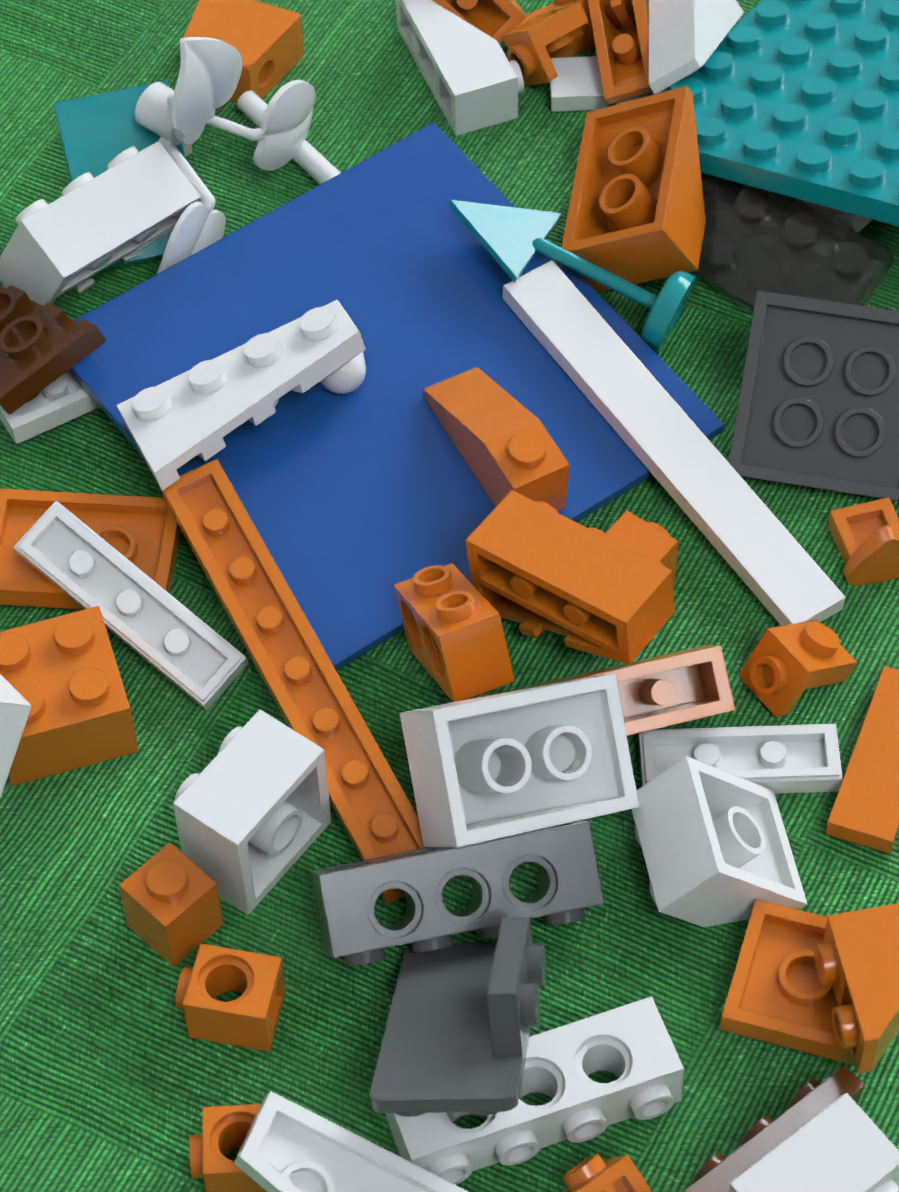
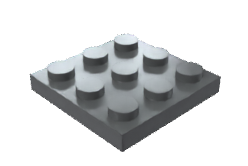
M757 290L729 464L741 477L879 499L889 497L890 500L899 502V311Z

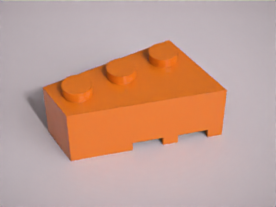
M513 490L508 493L465 540L472 585L500 614V618L521 623L518 627L523 635L537 638L543 630L565 635L564 641L567 647L631 664L675 613L672 570L666 568L658 559L647 554L640 555L611 540L603 531L593 527L587 528L559 514L551 505L543 501H533Z

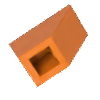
M899 903L828 915L823 944H817L814 948L816 970L820 983L823 987H833L838 1004L832 1010L834 1032L838 1045L842 1050L851 1049L858 1074L872 1072L899 1031Z

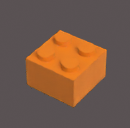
M99 606L0 632V674L32 705L8 774L11 786L139 752L130 705Z

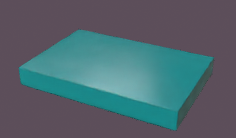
M167 80L160 81L161 83L168 86ZM153 83L54 103V111L71 182L88 172L94 178L108 170V164L118 154L130 147L135 146L140 152L159 141L161 136L140 125L135 120L137 102L145 89ZM177 145V149L186 159L183 145ZM172 231L126 263L120 259L100 272L162 260Z

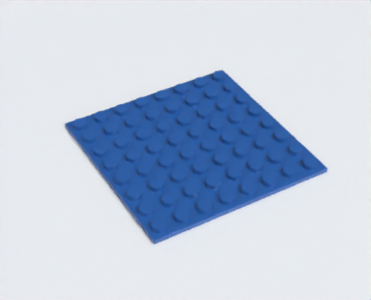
M434 122L75 319L77 322L84 319L95 324L106 342L69 370L143 458L116 405L136 396V394L146 388L155 387L191 370L202 361L212 360L247 343L251 338L259 334L275 330L302 317L313 308L323 307L338 299L360 331L366 348L363 351L366 374L362 384L356 390L347 394L333 393L327 390L321 382H318L304 393L290 390L279 398L275 406L276 412L257 426L247 420L223 437L226 445L224 449L206 461L197 455L177 469L178 475L181 476L218 459L336 671L404 630L394 584L413 578L417 571L425 567L434 565L445 566L451 563L471 582L465 540L495 509L494 504L423 397V389L478 367L541 421L570 464L566 508L557 512L575 522L580 521L652 476V473L502 299L503 285L513 280L450 208L449 202L450 200L508 207L515 206ZM536 252L520 276L548 263L552 259ZM554 261L709 440L722 433L724 424L593 287L578 272Z

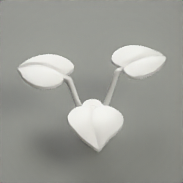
M180 38V70L175 90L161 82H155L145 89L135 108L136 122L161 136L159 142L201 196V202L191 203L177 220L157 274L222 239L226 225L224 213L213 209L216 202L214 196L176 146L183 143L191 145L196 142L201 136L205 124L249 140L258 141L253 156L254 165L265 171L278 169L296 155L308 134L313 115V105L316 99L315 89L311 84L304 80H293L283 85L266 107L262 119V128H248L215 115V108L223 106L232 97L237 88L242 71V57L239 51L230 44L215 38Z

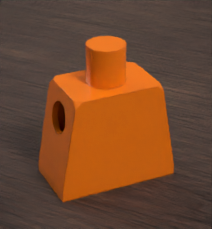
M199 0L183 37L215 38L230 44L239 51L242 57L241 76L234 94L228 100L235 103L246 91H253L263 99L304 56L301 14L256 0Z

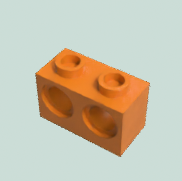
M453 563L445 566L434 565L425 567L417 571L413 578L394 584L409 650L453 702L470 699L515 681L500 614Z

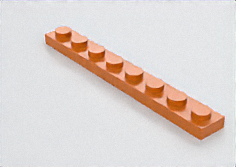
M218 459L179 476L180 479L162 491L163 497L287 725L324 749L329 801L361 860L427 848L423 846L419 818ZM397 888L388 889L380 894L386 905L405 897L403 892Z

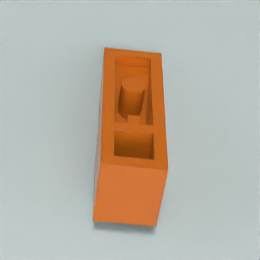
M588 0L606 103L610 105L652 92L649 86V0Z
M475 367L423 389V397L495 507L513 490L533 501H543L551 505L556 511L566 508L570 464L541 421L482 370Z

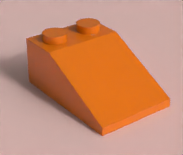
M685 86L587 112L562 248L633 284L669 277L676 271L691 272L698 270L706 219L692 91ZM580 274L597 293L611 290Z

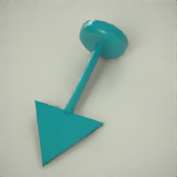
M450 200L449 202L450 208L514 283L535 253L539 252L651 309L644 323L641 338L650 348L658 352L662 349L673 331L696 283V276L685 271H676L670 275L657 296L546 240L562 213Z

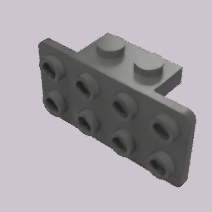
M530 917L501 918L497 942H458L443 949L417 953L412 952L411 945L405 949L369 1092L373 1111L377 1113H395L404 1117L438 1112H468L473 1115L486 1116L512 1110L518 1105L531 1027H539L540 1022L539 988H545L547 974L544 944L532 941Z

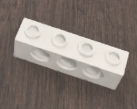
M651 996L530 1036L518 1105L512 1110L497 1112L492 1115H474L485 1121L479 1127L464 1129L452 1123L461 1116L473 1115L468 1112L424 1113L413 1117L386 1113V1119L401 1158L457 1185L467 1179L475 1170L499 1162L507 1166L516 1165L529 1160L543 1147L567 1139L573 1143L584 1142L600 1135L607 1126L632 1117L638 1120H648L664 1114L674 1103L681 1101L684 1067ZM596 1071H608L615 1074L618 1079L610 1083H597L587 1076ZM530 1093H542L549 1096L552 1100L545 1105L531 1106L520 1099Z

